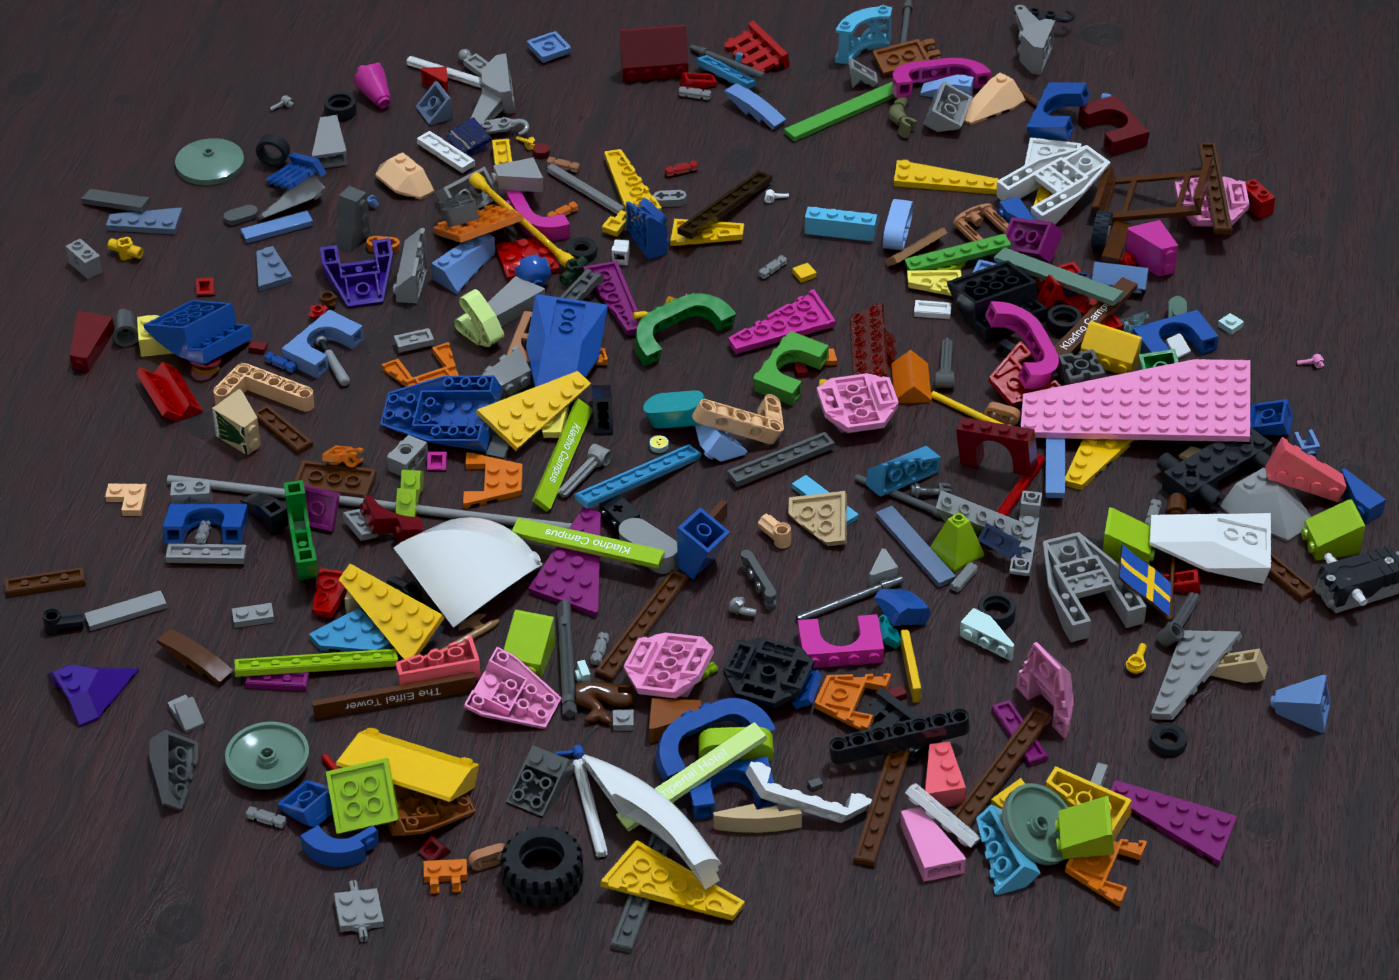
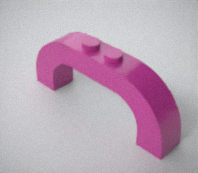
M964 58L910 62L894 70L892 92L896 98L912 96L914 83L935 81L954 75L974 77L973 88H983L991 79V71L979 62Z
M505 190L506 202L517 212L522 213L523 217L544 236L547 235L550 241L570 238V224L564 214L552 217L536 215L523 196V193L526 191ZM517 222L519 228L526 235L532 238L535 237L524 226Z
M991 301L985 314L990 326L1007 328L1018 333L1023 338L1036 362H1024L1018 378L1024 389H1036L1046 386L1055 373L1059 357L1043 326L1036 317L1021 307L1010 303Z

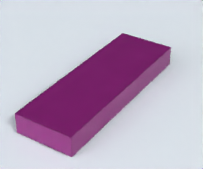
M309 672L247 676L245 685L246 688L307 691L310 675Z

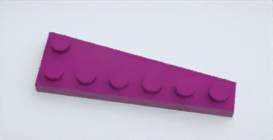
M612 261L584 266L583 273L585 270L591 269L595 274L600 273L604 275L602 284H598L594 288L602 301L608 305L609 311L626 335H636L641 319L634 320L632 318V313L638 312L618 262Z

